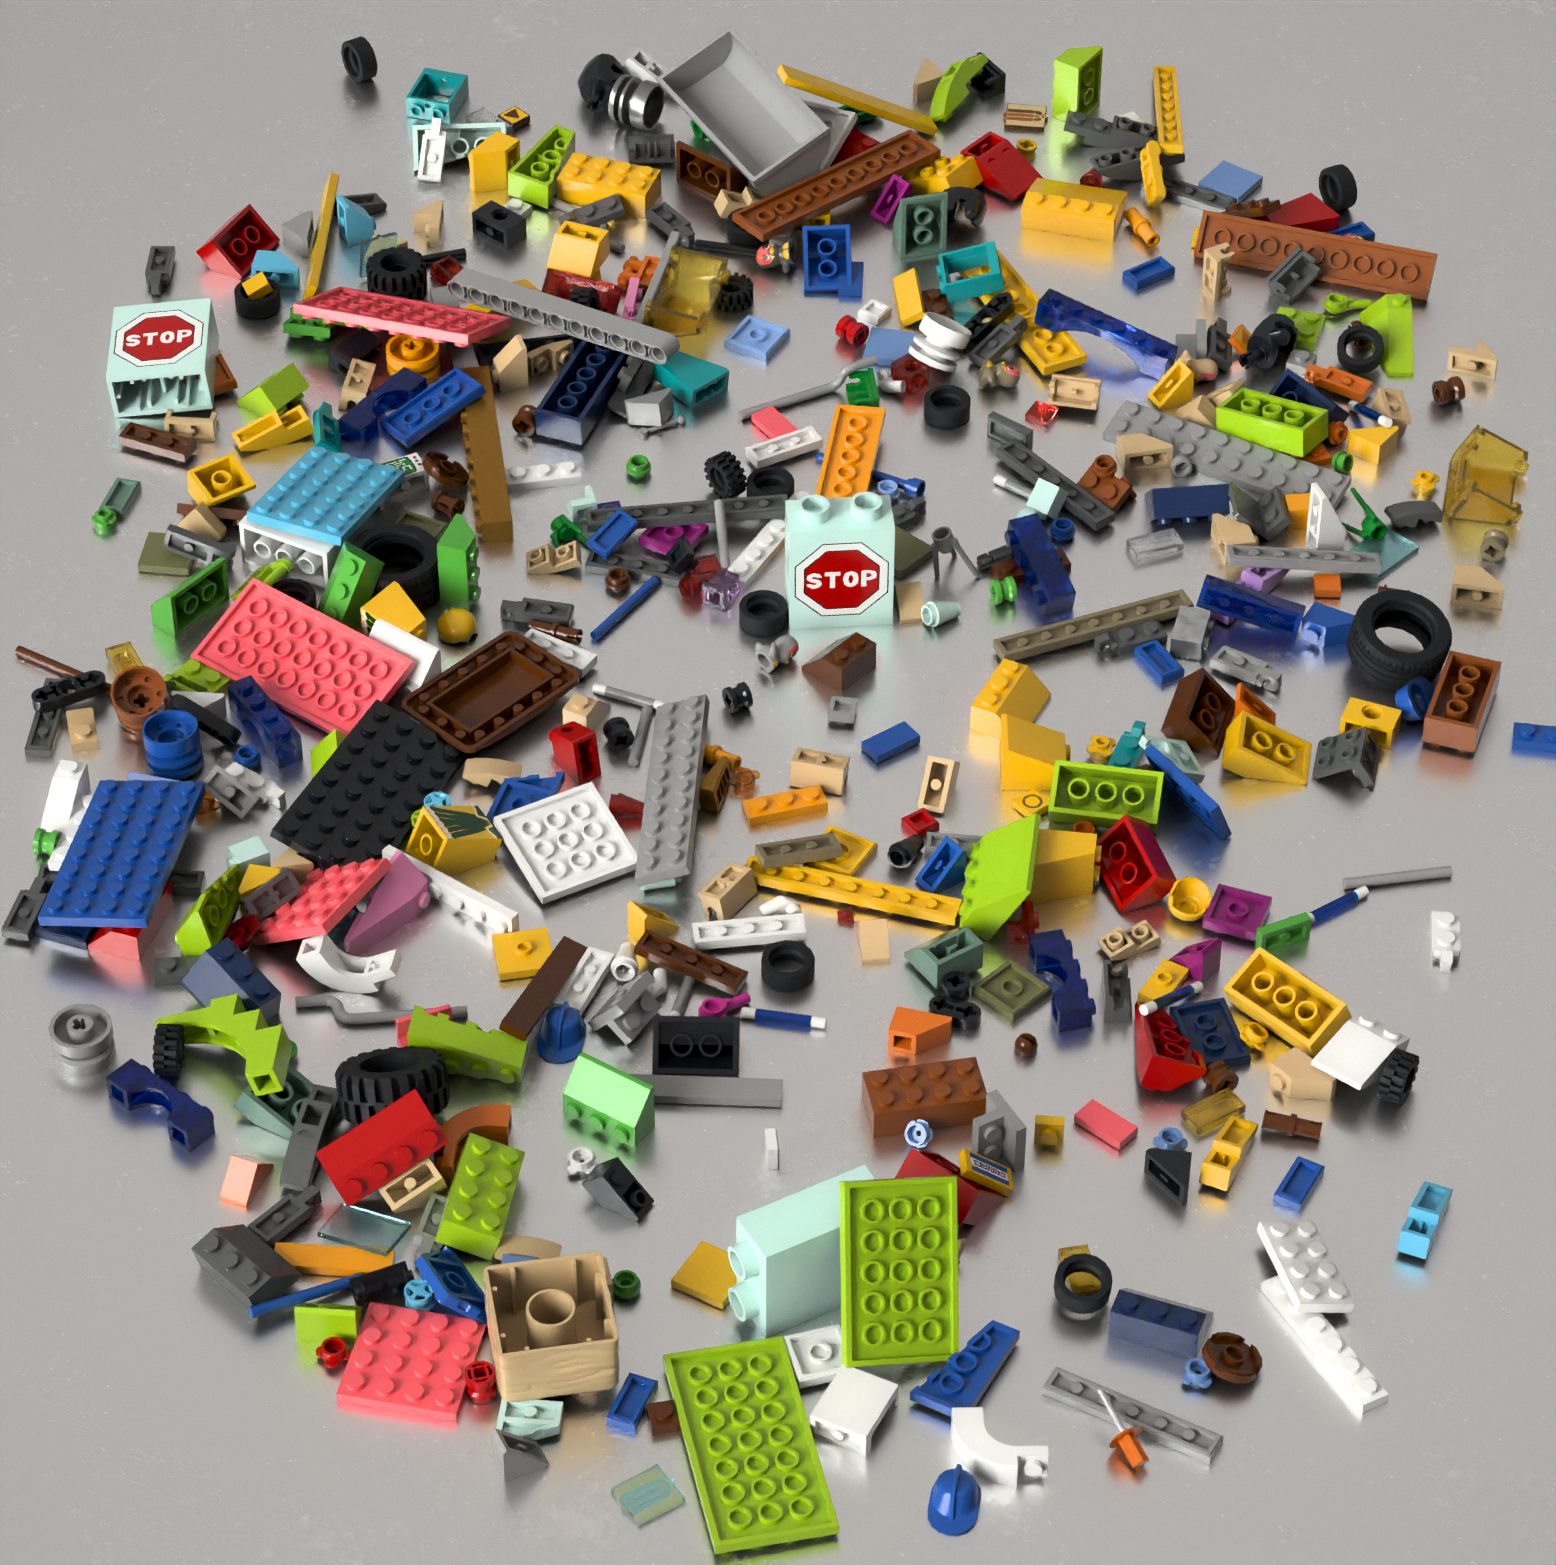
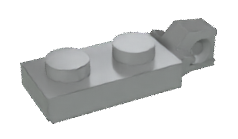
M1226 645L1222 646L1210 659L1211 668L1253 685L1263 686L1265 689L1275 692L1282 686V674L1271 669L1268 662Z
M435 1193L430 1195L413 1238L412 1247L418 1249L414 1264L422 1254L431 1253L435 1249L441 1251L443 1243L436 1242L435 1237L447 1200L446 1197Z

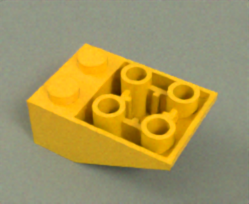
M963 154L952 158L941 156L900 177L911 183L912 192L919 195L939 193L955 186L975 188L983 182L974 156L964 157Z

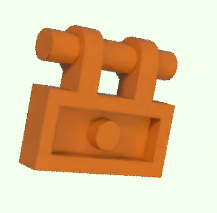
M631 256L625 261L623 272L618 276V290L625 291L629 285L630 278L635 277L640 278L639 288H643V293H646L660 258L645 256L644 260L640 261L636 256Z

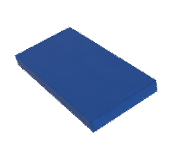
M455 367L379 423L383 430L409 448L486 393L482 384L460 368Z
M1152 744L1144 749L1147 760L1154 771L1164 772V787L1221 839H1227L1232 833L1219 804Z

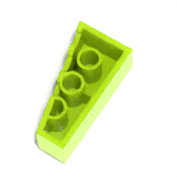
M554 125L508 171V195L549 209L551 200L557 192V177L572 153L575 152V131Z
M417 1005L414 1006L407 1033L408 1046L413 1048L425 1047L427 1050L433 1049L439 1052L446 1061L447 1074L457 1073L469 1075L477 1079L487 1078L508 1084H522L528 1060V1039L521 1041L495 1029L485 1032L476 1023L466 1021L462 1025L449 1021L450 1015L438 1012L436 1017L424 1013L425 1008Z

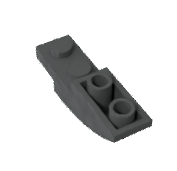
M1069 110L1065 118L1063 130L1084 136L1083 144L1111 149H1122L1132 146L1134 148L1146 147L1150 140L1157 142L1158 137L1157 127L1149 123H1141L1116 115L1113 122H1109L1102 118H1094L1081 112Z
M1133 146L1090 158L1091 164L1099 175L1119 180L1143 179L1140 152H1137ZM1184 152L1183 154L1172 156L1164 153L1159 155L1160 165L1163 168L1162 175H1164L1165 167L1185 162Z
M314 1084L308 1099L304 1098L286 1151L279 1181L280 1187L304 1191L311 1185L320 1163L315 1152L325 1147V1139L339 1107L336 1088Z

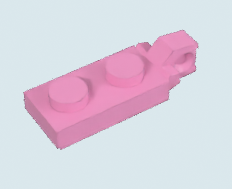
M631 277L629 280L622 318L631 321L635 320L643 294V288H639L640 278Z

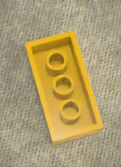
M573 152L557 177V196L563 202L585 206L618 194L626 215L645 219V210L653 207L661 194L660 169L610 160L605 157L590 156L584 153Z
M1261 947L1256 949L1223 988L1230 1004L1292 1046L1298 1047L1312 1059L1340 1028L1352 1018L1344 1002Z

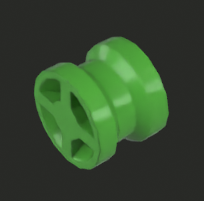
M1007 576L1004 580L1000 581L998 579L990 580V593L995 605L1001 604L1004 600L1010 602L1017 600V587L1012 576Z
M38 828L33 839L34 855L46 853L51 856L62 832L56 830L47 832L46 829Z

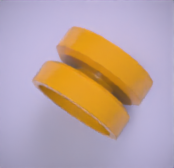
M405 333L403 335H395L389 339L386 344V360L390 383L395 387L421 388L439 380L441 377L439 343L433 342V338L427 337L424 339L411 338V334Z

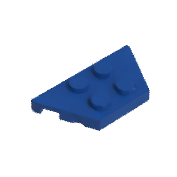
M556 772V777L541 779L539 774L529 775L525 778H505L486 816L496 829L493 824L495 816L558 794L565 781V773Z
M446 1245L442 1251L435 1249L431 1253L422 1254L415 1262V1265L422 1274V1280L435 1293V1299L441 1305L449 1307L480 1324H487L485 1294L454 1249Z

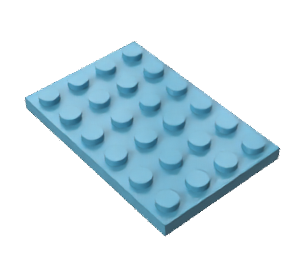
M312 446L247 511V521L342 546L343 542L403 482L405 471L397 469L392 465H382L374 463L369 459L349 456L347 453H337L326 450L324 447Z

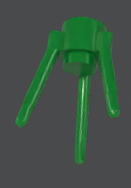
M1352 487L1350 491L1368 516L1362 521V531L1341 522L1342 525L1345 526L1347 531L1360 536L1364 541L1368 538L1374 542L1383 539L1387 534V526L1375 515L1356 489Z
M561 514L552 521L551 530L553 533L550 535V538L554 541L556 548L561 546L560 540L569 541L574 536L587 546L588 539L581 534L583 530L571 522L564 514Z

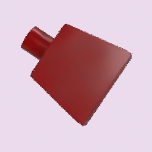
M575 721L555 727L550 731L548 738L553 745L556 763L578 785L602 775L596 733Z

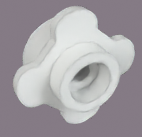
M585 1147L573 1149L567 1154V1160L570 1163L567 1167V1172L571 1175L590 1174L596 1166L593 1163L596 1159V1154Z

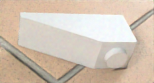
M637 47L623 65V72L621 74L638 77L642 81L648 80L658 83L656 78L669 69ZM665 92V97L672 99L671 96Z
M1316 482L1311 483L1305 543L1309 549L1344 551L1345 540L1348 537L1347 530L1342 525L1330 501Z
M61 759L52 778L40 828L46 829L47 832L56 830L63 833L82 794H87L90 789L87 763Z

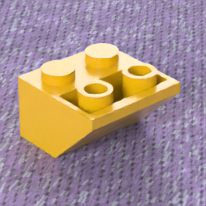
M496 131L469 152L471 192L478 193L508 189V171L520 160L519 139Z
M565 220L555 233L547 270L591 280L610 254L609 230Z

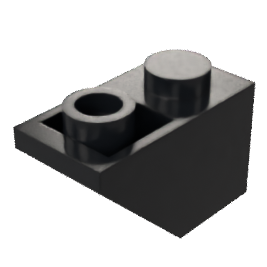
M618 1157L597 1164L582 1182L583 1187L600 1206L634 1221L640 1220L654 1202L653 1198Z

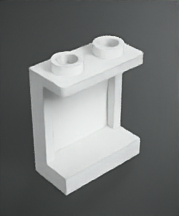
M843 1363L810 1414L812 1435L866 1457L871 1449L872 1434L889 1407L895 1408L898 1404L899 1385L888 1379L864 1372L860 1368L845 1367Z

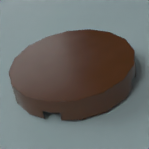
M429 451L422 459V466L425 471L446 487L455 490L465 488L469 480V475L465 468L456 461L453 463L448 461L449 457L444 453Z
M1217 1332L1213 1334L1211 1338H1208L1202 1349V1358L1207 1367L1215 1375L1233 1383L1242 1384L1255 1380L1263 1366L1262 1357L1257 1348L1252 1344L1249 1347L1244 1343L1245 1339L1230 1332Z

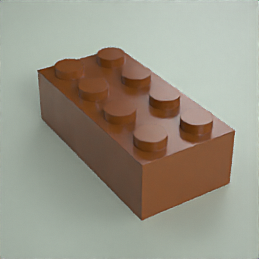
M1449 651L1425 715L1422 741L1474 753L1499 685L1502 662Z
M976 1057L862 1072V1099L873 1138L905 1134L907 1125L911 1121H917L918 1119L927 1121L929 1128L932 1130L971 1125L974 1118L984 1115L986 1112L987 1092Z

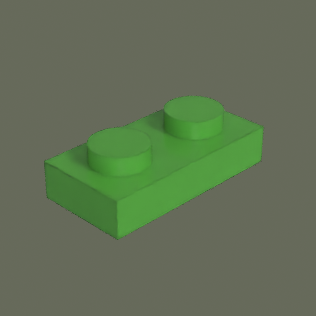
M1304 912L1257 928L1255 949L1261 947L1267 952H1272L1308 940L1311 918Z

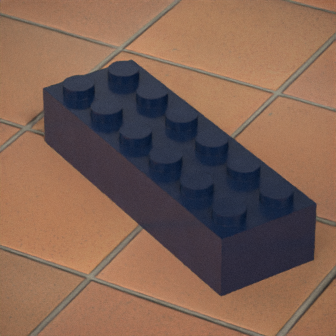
M582 340L535 410L536 434L582 445L616 391L620 382L616 378L622 366L628 367L625 363L629 355Z

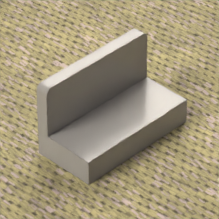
M1196 319L1195 334H1176V361L1187 349L1195 359L1206 358V319Z

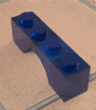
M403 367L338 419L341 439L362 450L379 437L377 419L385 412L398 409L427 388L426 378Z
M250 675L227 684L230 710L241 723L249 720L252 721L263 740L267 755L275 765L281 769L303 760L301 735Z
M1062 929L1029 934L1028 955L1035 973L1053 977L1063 985L1052 993L1051 1015L1058 1033L1090 1028L1092 1026V1015H1096V1006L1094 999L1088 996L1086 979H1081L1080 964L1078 959L1073 958V948L1070 939L1066 940Z
M132 1058L106 1077L109 1098L126 1110L131 1111L141 1107H154L168 1113L169 1139L189 1153L215 1134L214 1115L208 1107L201 1106L192 1100L187 1093L179 1091L168 1080L161 1079L152 1073L147 1066L139 1064Z

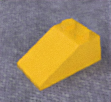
M1242 710L1226 729L1221 767L1244 778L1305 785L1308 780L1312 744Z

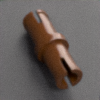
M532 619L529 627L567 643L579 646L582 641V637H578V635H583L582 629L565 627L559 622H553L552 624Z
M1265 1110L1261 1128L1286 1132L1287 1136L1293 1137L1294 1134L1319 1141L1323 1122L1298 1118L1297 1114L1293 1113L1289 1116Z

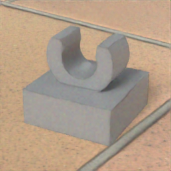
M792 228L769 239V245L777 244L782 246L784 241L795 245L798 239V229Z

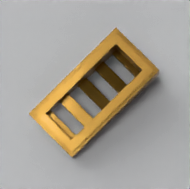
M722 756L701 780L699 793L701 809L717 812L722 805L732 780L727 756Z

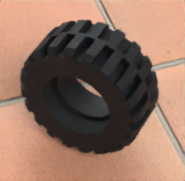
M412 1046L375 1049L371 1052H363L358 1054V1056L348 1058L347 1061L340 1063L335 1072L339 1112L346 1121L352 1122L355 1125H359L414 1088H416L433 1115L441 1113L450 1101L446 1061L439 1052L433 1049L427 1050L425 1047L413 1048Z

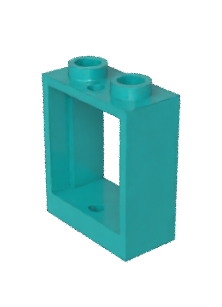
M424 68L406 97L407 116L432 121V118H441L443 123L451 124L469 94L468 75ZM428 92L451 96L448 102L425 99Z
M995 241L939 254L940 264L936 265L939 279L943 278V280L939 281L941 294L947 295L949 303L1005 290ZM989 265L990 273L951 282L950 274Z

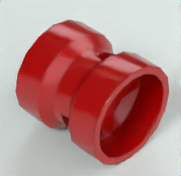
M845 315L837 323L835 333L844 340L848 339V342L853 346L860 347L869 336V327L862 322L857 323V320L852 316Z
M475 1361L465 1369L467 1396L473 1403L486 1404L494 1400L497 1395L495 1368L489 1362Z

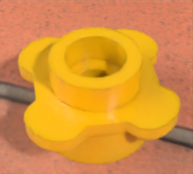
M1420 470L1416 472V477L1411 480V485L1419 493L1428 494L1434 491L1435 484L1440 481V477L1429 471Z
M1093 735L1090 738L1091 744L1087 746L1086 750L1094 759L1106 760L1112 756V748L1116 746L1115 739L1099 735Z
M1251 1022L1249 1025L1243 1024V1032L1240 1034L1241 1039L1250 1048L1263 1051L1265 1049L1264 1042L1267 1041L1269 1036L1267 1030L1256 1022Z

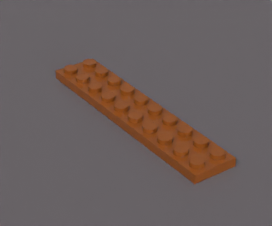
M909 129L732 213V221L760 241L765 242L888 183L893 174L900 177L940 158L941 149Z
M1203 210L1194 251L1195 258L1204 259V249L1227 242L1230 245L1228 253L1235 252L1234 258L1228 260L1227 264L1273 272L1299 246L1317 260L1314 265L1318 266L1322 273L1315 281L1383 294L1401 293L1411 295V299L1428 302L1438 256L1436 253L1207 210Z

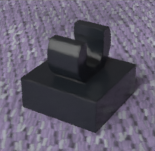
M680 537L666 554L672 571L681 574L685 568L694 570L699 564L698 560L693 559L696 554L689 540Z

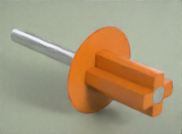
M1099 1389L1097 1393L1120 1432L1111 1440L1109 1447L1117 1448L1121 1446L1133 1469L1144 1466V1463L1148 1462L1149 1458L1137 1438L1144 1428L1135 1426L1125 1429L1104 1389Z

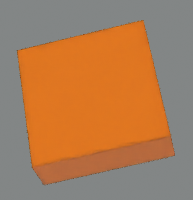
M1314 574L1315 597L1341 598L1340 574Z

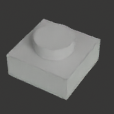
M1294 349L1286 362L1285 370L1288 368L1294 373L1305 375L1308 365L1316 364L1317 355Z
M831 696L827 721L854 724L857 698Z

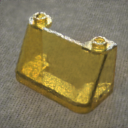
M673 245L669 252L670 266L665 268L664 280L655 300L648 299L645 306L643 325L671 333L675 337L700 335L703 330L707 331L709 327V315L723 283L727 284L729 281L728 259Z
M1477 424L1456 449L1450 460L1442 509L1444 515L1456 520L1510 526L1513 523L1517 524L1522 517L1523 511L1521 510L1520 503L1513 502L1515 481L1519 476L1523 477L1529 468L1527 463L1528 452Z

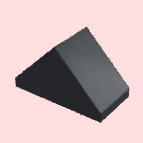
M1153 1148L1146 1150L1144 1171L1182 1206L1185 1205L1188 1199L1192 1152Z

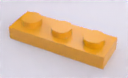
M816 785L742 800V810L749 826L827 811L828 802L821 786Z

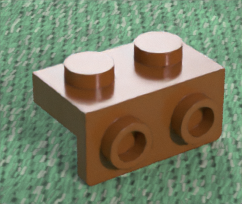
M1092 465L1077 483L1078 486L1115 513L1128 497L1133 500L1137 497L1132 489L1134 485L1124 477L1119 479L1114 475L1108 478L1097 477L1092 472Z

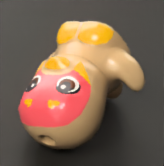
M1188 349L1180 355V359L1194 372L1196 383L1199 381H1212L1217 377L1218 365L1214 360L1208 358L1195 359L1191 356Z

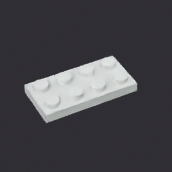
M1260 1221L1257 1232L1296 1312L1351 1313L1355 1303L1315 1223L1307 1221Z

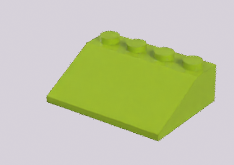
M1035 813L984 834L977 843L973 842L967 852L969 863L964 872L966 883L961 892L964 898L959 909V915H961L960 928L968 927L976 936L989 941L1031 893L1041 815Z

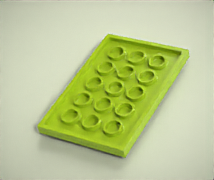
M957 1176L839 1181L842 1364L844 1363L845 1367L948 1361V1358L955 1352L959 1353Z

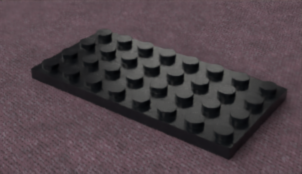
M376 699L272 828L270 836L326 869L334 865L339 867L345 866L351 862L361 863L371 858H374V860L382 859V850L386 846L391 845L398 848L413 828L411 816L415 811L422 809L424 798L429 793L441 792L464 763L468 753L460 751L430 729Z

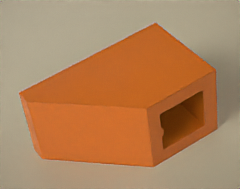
M897 1006L888 1029V1050L918 1055L951 1041L952 1017Z

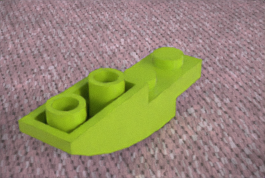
M984 53L952 63L945 71L938 83L931 103L929 116L934 122L948 120L953 115L952 111L965 103L964 99L970 93L967 86L971 84V78L980 74L983 71L982 67L988 62Z

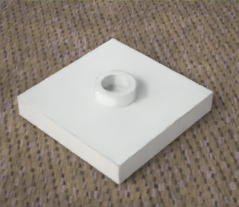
M841 1324L783 1336L799 1389L833 1380L842 1366Z

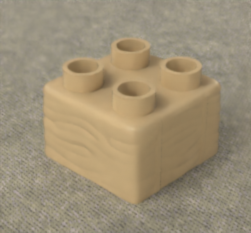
M588 1252L547 1259L497 1264L484 1268L483 1283L487 1327L498 1388L504 1401L541 1400L542 1398L571 1394L589 1397L617 1386L620 1369L619 1335L601 1253Z

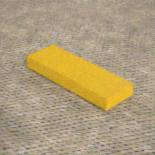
M913 268L893 278L900 318L905 327L923 319L925 314L918 273Z

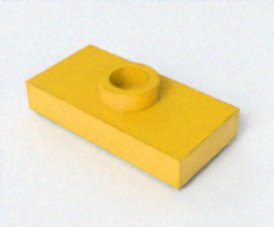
M1163 959L1138 992L1137 1000L1144 1003L1154 1001L1157 1007L1164 1009L1189 976V969Z

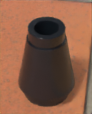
M914 834L892 844L887 853L891 865L896 868L910 866L924 847V840L921 836Z

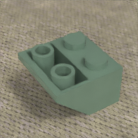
M968 927L949 930L904 952V957L936 989L942 987V978L946 973L960 971L967 975L983 967L984 943Z

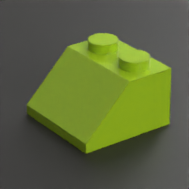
M292 362L238 399L237 403L260 416H264L273 410L280 415L288 409L286 406L288 402H291L293 405L304 397L302 392L310 386Z

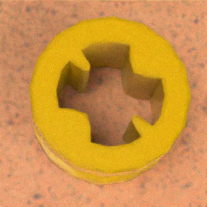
M1027 138L1017 141L1016 149L1025 159L1036 155L1037 144L1035 141Z

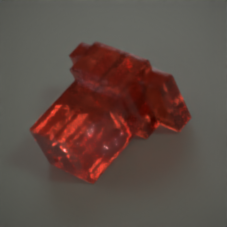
M849 906L846 910L837 911L839 922L848 920L854 923L855 913H853L852 906Z

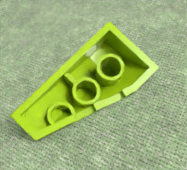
M1401 293L1386 294L1360 312V321L1363 325L1377 330L1382 336L1384 354L1381 365L1388 376L1413 377L1411 295ZM1371 343L1370 347L1375 349L1373 343Z
M233 864L209 886L183 918L175 934L176 944L180 946L183 956H202L207 949L222 941L239 903L238 889L243 880L239 864Z

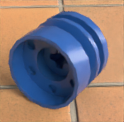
M183 710L161 711L150 716L143 723L141 730L146 750L145 754L148 769L152 775L179 780L195 774L202 767L204 758L198 722L191 713Z

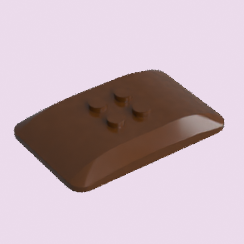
M507 631L402 699L401 708L405 714L433 731L460 751L474 753L515 731L554 704L578 684L579 673L576 669L522 634L515 631Z

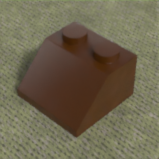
M855 632L833 642L802 666V670L842 693L876 667V643Z

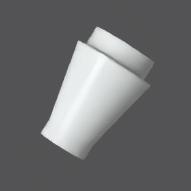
M626 942L620 946L610 966L614 977L620 981H629L638 973L637 957L634 954L635 945Z

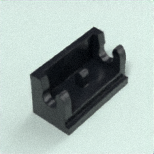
M988 59V62L982 67L983 71L977 76L972 77L971 84L969 85L984 100L1005 93L1006 73Z
M363 327L330 350L328 367L343 376H347L348 371L342 366L349 369L352 358L360 360L369 353L376 356L380 353L376 348H381L383 341Z

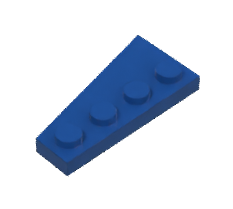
M992 1320L967 1342V1346L961 1352H955L950 1356L945 1366L939 1371L934 1370L922 1386H916L911 1390L910 1400L950 1417L952 1408L975 1407L1018 1342L1020 1331Z

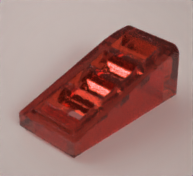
M448 255L432 263L430 275L441 284L447 286L448 282L453 278L452 276L458 274L464 267L451 255Z

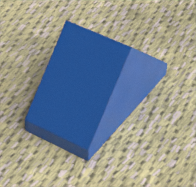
M946 835L915 880L929 893L939 894L964 881L966 851L950 836Z

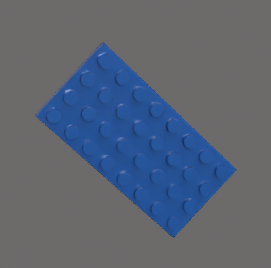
M100 780L38 915L40 926L148 928L206 792L204 782Z

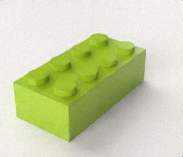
M1241 387L1216 407V431L1274 451L1285 452L1294 457H1304L1328 437V410Z
M1055 759L1048 807L1049 821L1071 824L1087 821L1096 827L1111 828L1127 814L1147 821L1152 833L1158 834L1164 789V772Z
M469 1133L458 1159L435 1241L491 1261L503 1234L525 1152Z

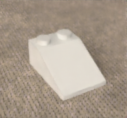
M1360 1013L1349 1019L1312 1059L1311 1065L1358 1090H1362L1380 1080V1077L1383 1075V1068L1386 1067V1061L1390 1058L1391 1052L1395 1048L1406 1051L1410 1038L1401 1034L1399 1029L1378 1022L1374 1016Z

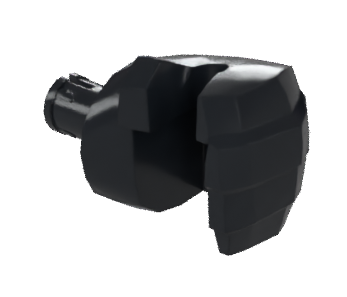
M599 54L592 58L585 65L578 79L581 97L587 103V109L591 106V112H598L601 107L608 105L612 88L623 72L620 62L610 54Z
M963 186L950 187L943 191L948 193L947 222L957 220L960 203H964L965 216L971 221V224L974 227H979L982 224L987 211V205L981 191Z
M1271 314L1264 319L1249 338L1247 352L1239 357L1240 365L1245 367V369H1250L1255 364L1261 369H1270L1276 361L1279 350L1289 356L1295 349L1296 342L1298 341V329L1295 327L1294 321L1284 314Z

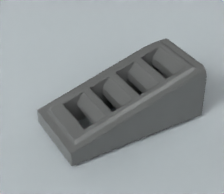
M376 193L344 196L363 207L369 215L387 208V204ZM335 198L333 214L338 218L337 199Z

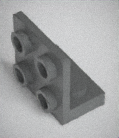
M1232 482L1228 484L1229 501L1232 504L1233 517L1236 521L1249 525L1255 535H1261L1270 541L1291 524L1283 491L1277 486L1268 493H1265L1260 500L1256 501Z
M1367 726L1352 729L1333 737H1326L1318 743L1312 775L1314 779H1319L1352 769L1354 776L1360 779L1364 787L1375 785L1381 748Z

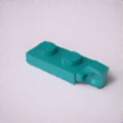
M323 401L318 410L316 409L313 413L315 447L320 446L326 448V450L340 453L339 420L332 415V405Z
M1136 720L1131 732L1125 731L1121 735L1107 766L1137 769L1145 754L1144 749L1138 744L1142 735L1146 733L1145 722Z

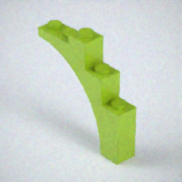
M238 993L211 999L210 1007L156 1019V1028L159 1023L182 1024L185 1036L184 1044L222 1046L236 1051L246 1059L245 1075L256 1097L283 1091L293 1046L282 1024L268 1027L261 1010L257 1009L247 1012Z

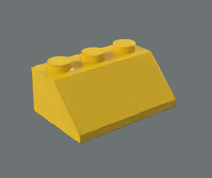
M1003 658L971 705L970 730L1000 739L1001 714H1008L1034 723L1051 698V693L1029 666Z

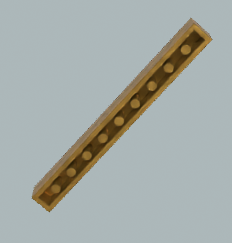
M489 365L460 368L482 384L486 393L460 411L461 423H463L462 432L465 454H467L470 485H475L471 486L472 501H477L473 502L474 517H479L475 518L476 532L482 533L483 543L513 540V522Z

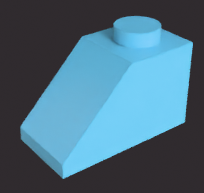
M336 196L339 235L345 244L351 247L369 242L374 235V230H376V222L373 216H369L363 207L344 196Z
M257 250L251 265L252 277L262 271L265 277L274 280L279 285V288L300 290L299 267L282 252Z

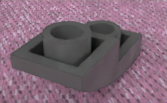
M1431 501L1400 502L1387 506L1384 510L1391 523L1400 528L1405 526L1416 527L1418 520L1425 523H1430V521L1441 523L1444 517L1442 510L1435 502Z

